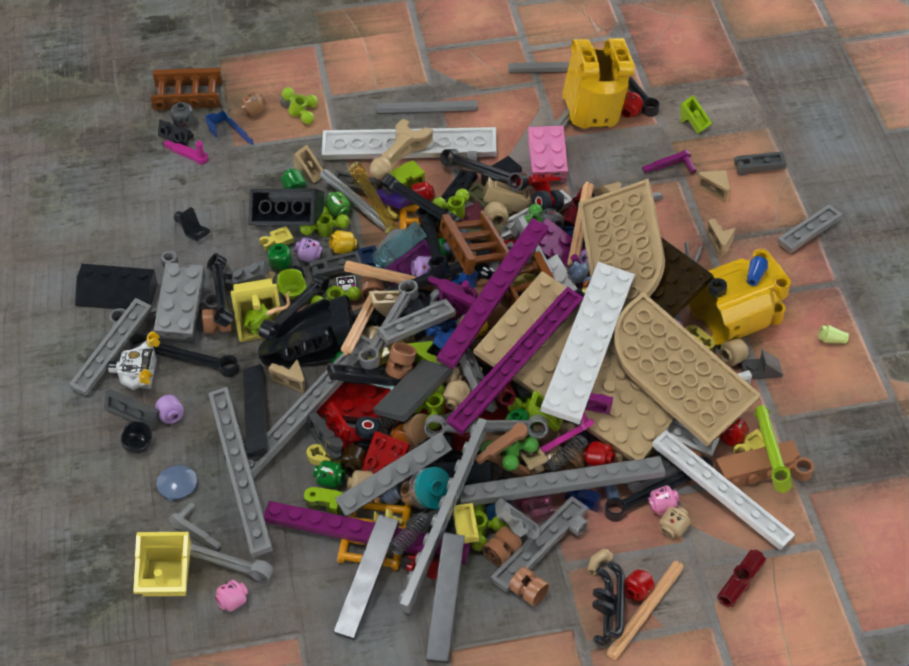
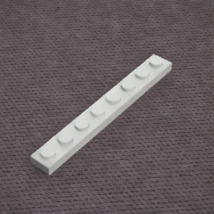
M667 430L653 441L652 445L657 451L780 551L794 538L795 534Z

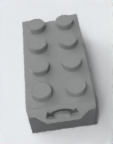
M166 262L154 332L160 336L158 340L195 343L205 282L204 266L190 265L189 268L180 267L178 263Z

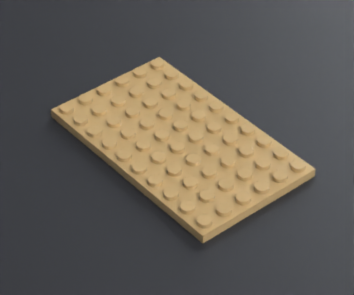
M542 271L477 345L473 353L495 367L566 289V286ZM581 303L512 379L532 394L537 390L545 397ZM612 335L591 393L613 397V404L609 415L584 410L588 419L592 418L595 422L594 425L585 430L602 442L611 445L614 450L630 461L645 459L653 448V441L668 429L675 418L625 373L615 355Z

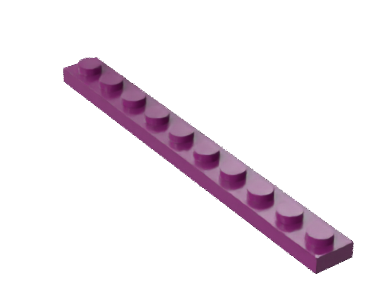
M533 218L530 220L441 349L436 361L454 370L547 233L548 225Z
M567 286L447 418L446 423L463 435L579 306L583 297Z
M273 501L268 502L264 512L265 522L269 524L368 544L375 526L374 522ZM397 528L394 538L402 532L403 528ZM426 533L418 536L416 541H413L411 546H408L406 551L403 552L412 554L422 552L425 546L423 545V540ZM442 539L436 550L434 558H440ZM464 543L462 564L464 565L470 551V543Z

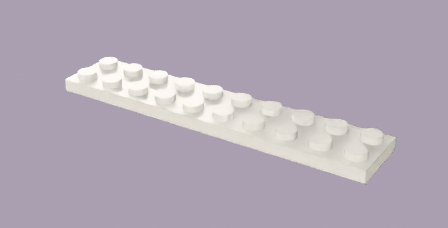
M496 127L430 128L433 129L431 144L425 150L412 151L403 158H440L441 152L444 149H456L459 151L460 156L468 157V151H477L478 157H497ZM396 129L323 130L322 160L376 159L382 157V154L394 144L395 135L397 134Z
M600 262L597 263L541 405V412L580 424L635 274Z

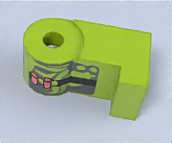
M310 487L304 492L306 508L340 515L342 509L335 498L343 494V492Z

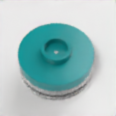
M438 467L417 470L409 483V493L414 504L424 510L440 509V500L448 492L449 475Z

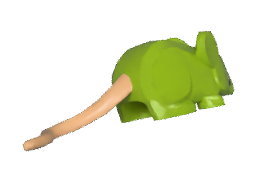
M290 292L286 293L287 304L283 307L268 310L265 308V304L262 303L260 304L261 309L258 311L247 309V314L243 318V326L249 328L253 334L259 333L260 326L265 319L272 320L274 313L285 310L290 306L288 296Z

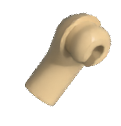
M601 549L592 555L587 573L592 576L597 575L596 569L600 563L612 561L613 553L609 552L608 549Z

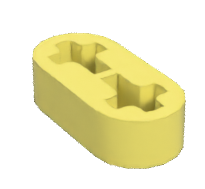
M696 325L685 327L703 345L714 352L715 340Z
M313 444L307 448V460L313 465L319 466L323 460L334 461L323 450L321 445Z

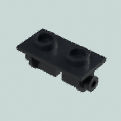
M159 120L158 136L187 146L189 139H193L194 134L192 131L173 125L170 122Z

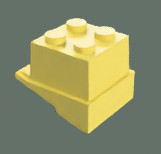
M271 278L234 284V291H231L239 342L262 339L259 333L253 334L249 328L243 326V318L247 314V309L258 311L261 309L260 304L262 303L265 304V308L268 310L280 307L277 284H273ZM281 311L274 313L273 318L276 317Z
M137 532L134 594H142L143 596H186L191 549L189 532Z

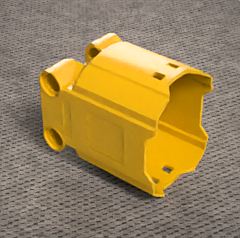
M608 38L604 42L603 49L593 48L589 39H573L571 42L572 56L570 57L562 91V99H565L569 109V119L572 121V124L584 129L604 126L611 128L619 122L628 89L629 77H632L635 72V65L625 39Z
M757 249L753 253L752 259L755 256H760L768 261V270L757 286H751L746 282L750 260L740 258L708 270L713 274L714 278H721L727 282L725 295L721 297L713 296L709 292L708 285L688 304L693 317L703 320L713 334L712 338L715 340V346L765 329L770 324L779 325L783 322L786 307L781 300L788 296L791 280L767 250Z

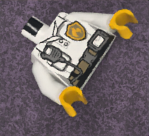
M150 332L147 336V341L141 346L123 351L120 362H109V373H118L120 383L132 390H136L139 387L151 389L156 365L153 346H159L160 341L158 338L160 336L155 332Z

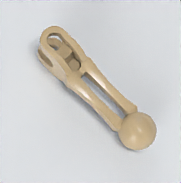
M400 120L396 124L397 134L395 135L394 144L382 154V157H378L371 162V175L378 180H383L387 173H392L393 167L403 157L412 151L425 150L433 140V129L424 127L417 131L411 130L409 128L410 121Z

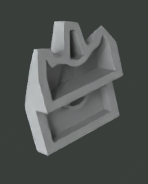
M502 498L495 503L497 517L501 521L508 523L516 535L520 537L526 535L531 539L539 537L540 529L538 524Z

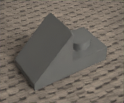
M763 349L760 359H748L740 363L742 372L749 370L752 374L751 380L783 377L779 359Z

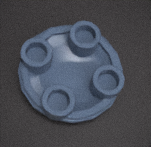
M175 465L163 470L156 482L158 491L169 502L184 498L197 490L196 473L191 468L183 465Z

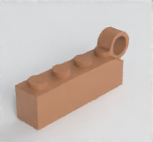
M793 440L779 443L778 447L784 466L790 470V474L799 481L809 480L814 470L813 462L808 458L800 457ZM766 447L716 459L714 469L736 487L772 479V467ZM798 467H804L808 469V471H800Z

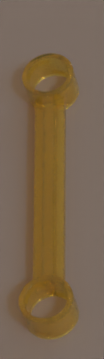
M355 161L348 168V171L358 181L384 224L386 235L394 229H401L394 222L368 179L367 170L362 164Z

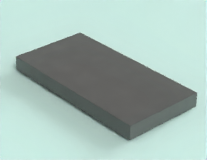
M421 360L373 408L374 413L405 422L452 374V368L444 364Z

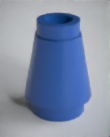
M755 256L750 260L746 280L749 285L757 286L768 270V261L765 258Z

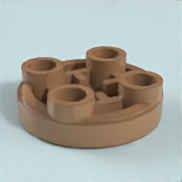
M427 414L414 415L403 425V431L406 433L407 441L410 444V451L415 449L426 438H429L424 430L425 420L429 416Z

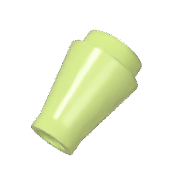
M828 324L826 326L822 325L819 330L818 340H821L823 343L846 344L849 333Z

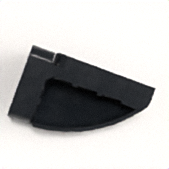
M343 295L330 300V302L328 298H324L295 313L279 328L274 340L269 341L265 339L260 344L258 354L261 362L266 366H271L273 363L278 366L292 367L296 360H298L300 366H309L331 362L332 359H335L336 354L342 352L341 347L356 320L348 296Z

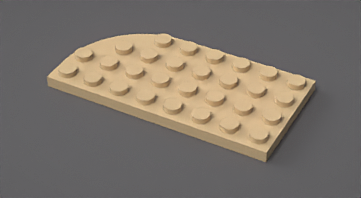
M649 179L579 202L590 277H592L598 262L635 274L622 311L642 292L650 297L662 279L665 268V255Z
M644 292L631 301L621 312L614 329L613 346L622 369L637 385L707 447L760 399L761 394Z

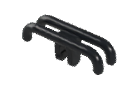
M614 561L608 563V568L615 573L617 578L616 595L613 594V580L608 571L602 567L596 569V574L603 579L605 590L600 587L593 589V596L597 599L593 601L592 607L604 614L603 636L596 635L593 641L602 646L608 644L611 639H619L624 632L625 574L620 565ZM616 614L614 631L612 630V616Z

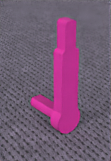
M168 140L164 142L165 148L196 161L197 164L203 165L208 162V155L204 152L202 141L196 143L197 150Z
M584 412L580 421L582 424L540 448L545 453L594 425L595 422L592 418L588 419Z

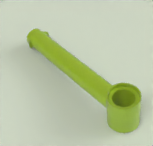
M760 405L755 408L754 417L757 416L771 463L773 486L777 492L785 493L792 488L790 470L784 466L768 414L770 411L765 405Z

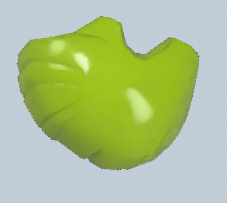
M287 269L279 273L277 290L285 299L287 292H290L288 295L289 300H295L307 289L305 279L299 270Z

